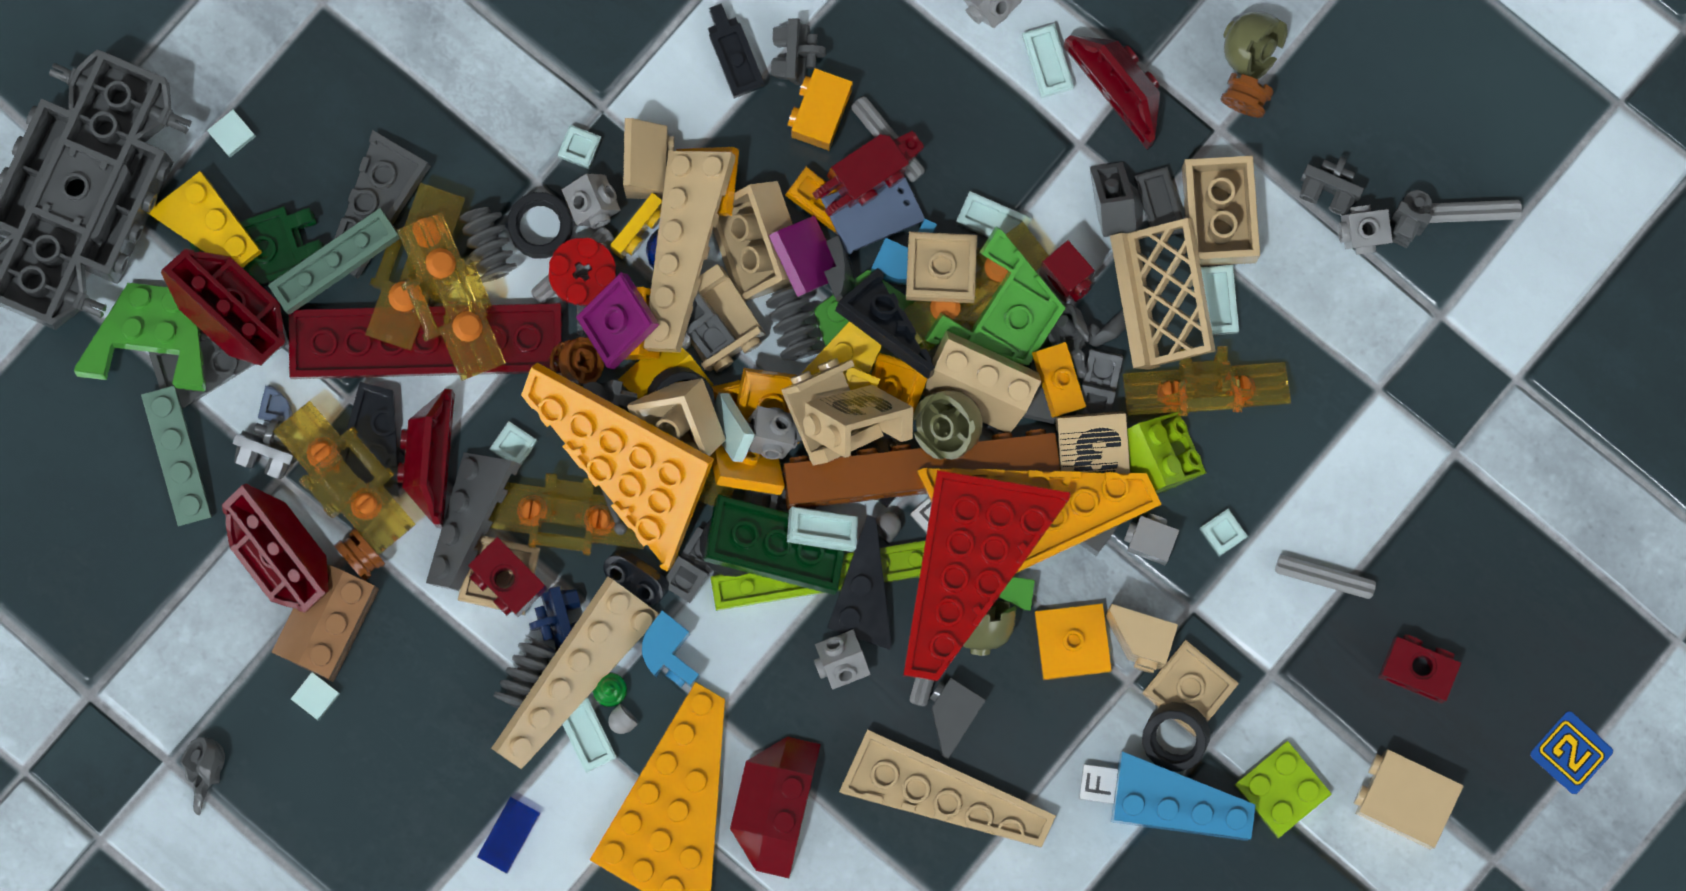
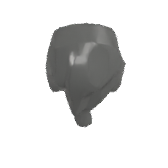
M1064 303L1065 310L1049 333L1048 339L1051 346L1066 342L1079 378H1084L1087 374L1084 362L1085 355L1082 352V348L1086 347L1085 342H1089L1088 327L1079 308Z
M199 737L192 740L180 760L181 765L185 769L186 780L190 783L194 781L193 810L197 815L201 814L202 804L209 787L212 784L220 783V771L223 768L225 759L223 747L212 738Z

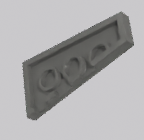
M372 130L366 157H363L360 164L359 177L355 188L351 190L348 198L349 205L344 218L340 221L335 238L379 208L384 211L393 225L431 167L429 163ZM370 260L349 274L358 279Z
M284 323L283 334L285 336V344L281 348L289 344V338ZM205 333L200 334L206 390L203 392L177 388L182 409L255 364L228 356ZM149 352L159 388L164 389L174 386L172 382L179 355Z
M463 453L426 580L427 584L456 591L460 590L470 569L468 565L475 559L478 553L475 546L479 538L488 533L493 523L489 518L497 502H503L508 492L504 487L510 475L517 474L521 464L511 460Z

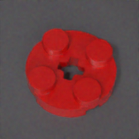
M574 238L564 242L555 250L549 262V282L553 291L561 300L573 305L587 306L616 277V265L612 254L603 244L592 238ZM581 263L583 266L589 265L592 270L588 272V280L584 281L581 277L577 279L573 277V273L576 272V264Z

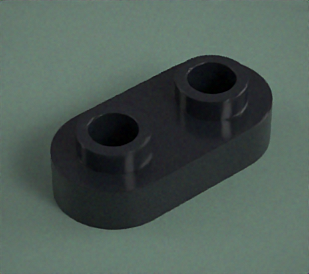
M616 550L604 562L603 570L606 577L615 580L647 605L659 603L668 592V582L663 574L629 551Z

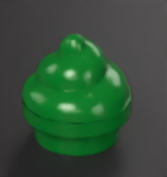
M610 672L599 681L597 687L593 690L594 698L605 707L617 706L626 697L627 685L620 675Z

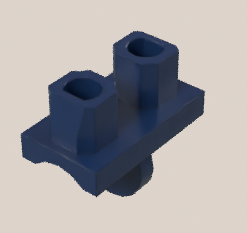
M559 586L549 588L548 592L541 595L544 606L534 608L537 620L529 623L530 631L541 630L543 641L553 639L556 651H558L577 623L569 622L567 611L580 607L577 590H560Z

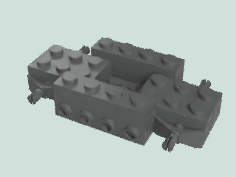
M98 49L76 69L70 70L57 63L52 65L54 70L50 69L49 76L64 81L69 85V110L44 99L40 100L38 106L34 105L27 116L26 124H28V128L24 136H19L13 146L12 155H14V158L9 168L5 167L0 174V234L7 237L0 243V307L54 330L83 310L99 318L103 317L104 313L102 311H106L107 305L92 300L87 295L85 270L118 284L134 247L141 236L149 217L148 213L152 211L174 163L164 150L145 142L168 126L186 134L189 131L188 127L192 123L191 120L178 116L171 110L170 84L166 78ZM80 179L84 181L85 189L82 194L70 196L67 193V186L72 180Z

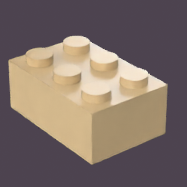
M1253 156L1185 159L1182 166L1185 218H1192L1200 266L1256 263L1260 257Z

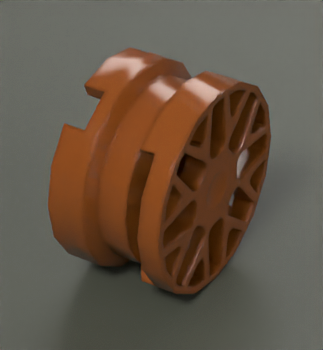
M1231 73L1227 82L1229 85L1228 91L1222 94L1221 102L1244 115L1263 118L1265 114L1263 107L1266 101H1270L1274 92L1273 89L1267 84L1262 86L1258 83V79L1242 74L1240 78H1236L1238 74Z
M579 337L558 343L550 355V369L554 372L560 369L561 373H558L559 375L580 386L589 382H596L604 368V362L589 338ZM554 357H558L559 362L554 360Z
M353 528L349 534L350 537L345 541L339 540L334 547L356 573L366 581L371 577V572L375 567H383L385 562L361 534Z

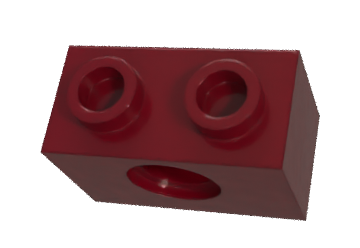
M1067 240L1042 261L1039 275L1064 303H1067L1071 299L1075 302L1079 301L1091 290L1090 286L1093 284L1091 280L1095 270L1070 241Z
M498 537L468 565L473 571L469 578L482 591L489 588L497 596L493 602L506 616L513 612L519 617L547 590L542 581ZM503 571H510L515 577L512 586L505 589L496 585L497 576Z
M1404 634L1403 638L1396 637L1393 639L1378 678L1438 703L1446 702L1461 666L1460 662L1454 660L1455 655L1441 648H1436L1435 651L1422 647L1423 641L1410 635ZM1416 658H1422L1428 663L1429 672L1426 676H1419L1414 672L1412 664Z

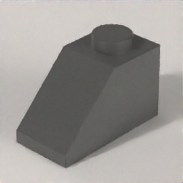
M1123 162L1090 167L1097 217L1103 237L1137 231L1134 197Z
M950 678L947 684L940 682L930 697L935 702L931 710L941 755L946 760L950 758L985 703V699Z

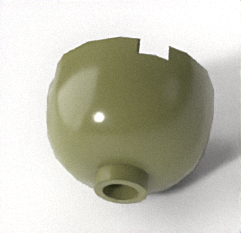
M1255 11L1242 15L1236 21H1231L1223 34L1225 38L1224 53L1228 64L1240 75L1244 74L1260 79L1276 62L1277 58L1271 57L1276 47L1278 46L1283 49L1287 37V24L1271 14Z
M945 390L933 393L919 402L913 413V421L916 420L917 432L914 433L916 441L927 454L935 459L942 460L946 458L952 460L963 456L977 444L982 434L983 419L980 409L971 398L962 392Z
M996 600L963 647L970 648V653L973 655L984 656L989 655L991 649H997L1007 643L1015 628L1016 606L1010 608L1009 602Z

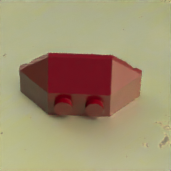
M1074 35L1067 37L1064 42V49L1147 150L1151 148L1155 141L1160 98L1158 90L1160 85L1149 71L1144 73L1136 64L1139 60L1133 50L1127 45L1123 48L1117 40Z
M184 249L161 270V274L178 309L228 356L262 366L285 344L280 303L230 256Z
M444 389L408 420V429H402L400 447L401 449H406L405 463L399 462L397 481L398 483H403L402 488L434 526L441 529L445 517L455 393L452 389Z
M248 484L241 485L222 504L223 514H226V531L230 549L271 602L295 608L304 613L309 611L329 592L326 554L286 502Z
M786 737L745 762L730 830L755 871L787 879L790 878L821 744Z

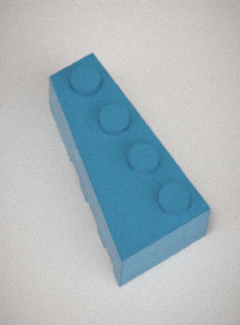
M1123 751L1119 754L1111 822L1244 841L1252 838L1255 804Z

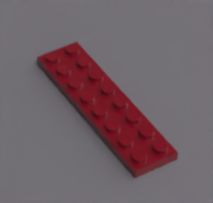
M561 303L414 307L406 312L398 311L394 308L296 310L289 315V378L326 379L529 373L531 367L536 363L550 369L551 352L558 343L562 342ZM461 312H473L482 321V333L474 341H462L453 332V320ZM554 357V360L559 362V358Z

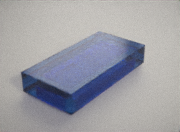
M510 797L477 858L508 874L541 813Z

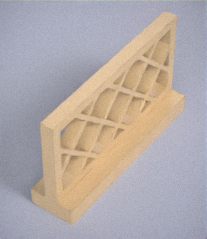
M1184 218L1131 233L1111 235L1110 240L1133 368L1150 370L1158 368L1162 364L1215 352L1192 218ZM1183 228L1185 241L1178 251L1168 244L1167 241L1174 230ZM1163 233L1161 238L1157 236V234ZM1150 237L1157 242L1149 258L1141 254L1139 239ZM1164 247L1176 255L1167 271L1155 263ZM1182 260L1190 265L1191 274L1185 284L1173 276ZM1151 268L1163 275L1155 291L1147 287L1146 276ZM1169 281L1182 288L1173 304L1161 296ZM1188 293L1196 298L1197 307L1191 317L1179 309ZM1157 301L1169 308L1161 324L1153 320L1151 312ZM1175 314L1187 321L1179 337L1167 330ZM1194 326L1202 331L1204 346L1193 348L1185 342ZM1165 334L1175 341V344L1168 355L1159 356L1157 344L1162 335ZM1181 347H1183L1184 349H1186V350H1184V351H1180V352H1179V350H1180Z

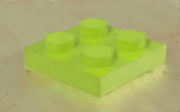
M1288 741L1234 784L1248 802L1255 804L1256 813L1277 838L1281 837L1332 795Z

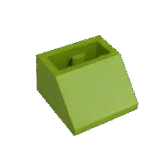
M1179 411L1140 422L1127 429L1130 473H1147L1156 494L1206 474L1201 457L1194 447L1187 425L1182 420Z

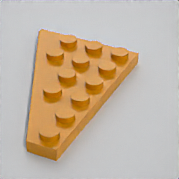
M536 363L530 369L521 396L532 409L538 412L541 421L546 427L551 425L564 441L563 448L575 463L587 473L588 479L595 487L599 485L613 502L611 507L626 526L635 532L637 539L643 547L648 545L662 563L660 568L669 571L678 555L714 458L545 366Z
M922 468L917 471L931 502L937 470L1070 492L1069 501L1016 573L1162 505L1147 473L971 470L957 468Z
M697 682L694 683L598 844L590 861L641 891H711L725 710L724 698Z

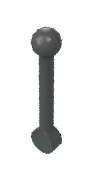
M602 490L615 523L614 531L618 535H623L627 532V526L621 522L620 517L611 507L613 502Z

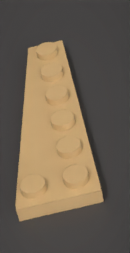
M668 151L649 309L658 321L659 326L644 341V348L647 351L681 352L693 310V301L697 296L701 282L699 275L704 259L707 260L709 254V240L713 228L717 226L719 219L717 212L721 198L726 194L736 156L732 152Z
M607 577L491 749L522 769L597 687L599 681L608 675L639 641L659 613L615 580Z
M867 730L839 791L851 797L1040 848L1043 846L1056 815Z

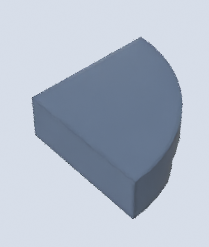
M265 385L258 419L270 422L274 418L279 420L280 424L292 427L293 413L289 402L278 390Z

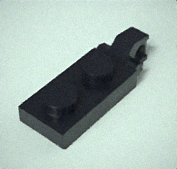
M722 3L710 7L709 13L714 26L708 28L709 39L733 99L765 87L741 23H738L736 17L728 20Z

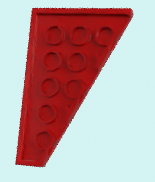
M937 470L903 676L938 681L1069 501L1070 492Z

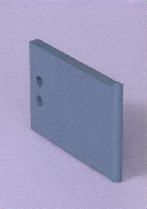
M906 178L892 188L884 185L876 191L878 196L862 207L859 203L851 208L847 206L830 217L847 254H851L853 251L924 221L923 213ZM835 192L821 200L827 209L832 202L839 200L842 196L839 192Z

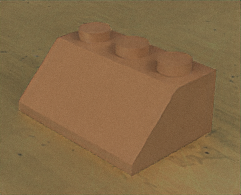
M327 564L329 592L305 613L293 608L272 653L334 682L379 589L356 576Z

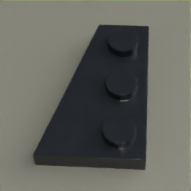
M360 382L333 481L400 498L399 483L397 481L398 453L394 391Z

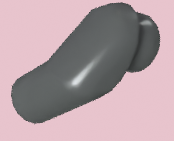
M1120 310L1102 329L1096 323H1091L1088 326L1090 345L1098 347L1118 338L1126 329L1123 310Z

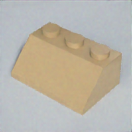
M778 181L750 184L735 192L732 216H719L717 226L713 228L728 276L745 302L792 286L769 238L770 234L792 225Z
M946 330L931 361L935 366L934 375L927 379L922 395L929 396L945 390L962 392L979 407L983 423L1005 433H1011L1027 412L1041 383L1039 372Z

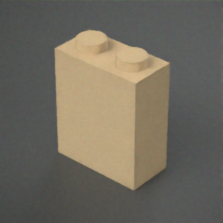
M1386 750L1382 756L1376 754L1368 773L1373 775L1368 787L1361 786L1354 800V804L1358 805L1355 814L1427 849H1434L1463 785L1393 751Z

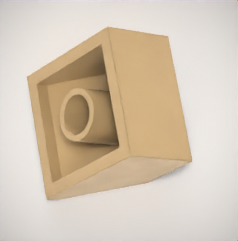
M625 118L623 186L627 199H647L651 193L660 199L663 198L668 151H674V136H668L667 126L634 118Z
M703 378L673 383L627 405L631 414L708 456L726 440Z
M1111 604L1105 618L1127 659L1135 662L1134 668L1144 672L1154 673L1156 669L1161 670L1167 663L1178 624Z

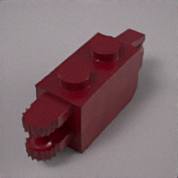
M914 131L894 140L890 136L880 134L833 165L827 174L830 180L812 194L816 200L826 197L834 189H837L842 198L832 202L825 210L828 217L833 216L847 206L851 208L857 203L863 207L878 196L876 192L884 185L892 188L906 177L904 172L909 162L923 150L924 145Z

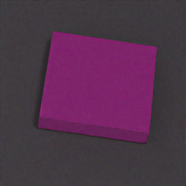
M815 216L769 235L797 297L829 284L824 272L835 267L836 264Z
M622 272L576 316L602 361L610 369H615L659 326L658 321L629 275Z

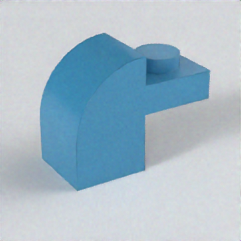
M924 219L918 232L935 233L937 224ZM885 238L873 263L871 272L873 273L878 268L884 275L883 280L896 285H907L908 247Z
M661 611L644 635L642 642L644 661L649 671L656 678L665 667L669 670L665 676L682 688L686 683L692 688L694 683L700 678L699 674L675 656L676 652L690 636V633L664 611Z

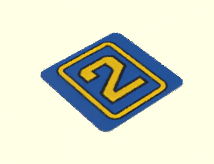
M1568 711L1535 746L1530 756L1571 794H1577L1613 754V749L1574 713Z

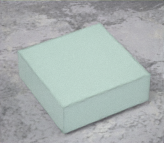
M233 109L207 130L229 158L256 137Z
M570 125L557 156L565 161L590 169L602 138L599 135Z
M508 421L490 447V451L502 459L511 460L522 465L538 441Z
M1229 509L1200 527V531L1218 556H1221L1248 537Z
M312 672L291 700L319 721L340 693Z

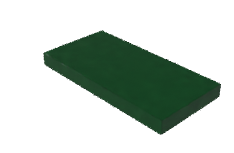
M718 494L714 502L703 561L835 595L838 591L845 551L787 542L788 512Z

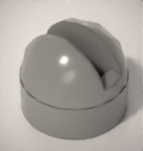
M891 512L881 513L876 517L878 535L885 541L891 542L901 529L899 517Z
M619 704L610 713L608 721L611 730L618 734L628 733L639 724L633 714L622 704Z

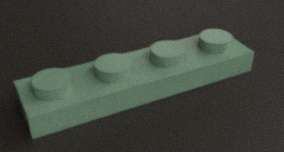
M379 208L271 282L268 286L285 312L290 315L401 237L384 211Z
M171 386L141 394L177 525L181 526L211 518L212 513L177 388Z

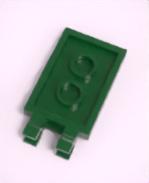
M283 206L240 221L262 251L260 255L245 265L243 269L262 287L269 285L324 247V243H321L320 240L303 244L299 229L317 225L314 212L310 208L289 215L287 208ZM189 242L194 252H204Z

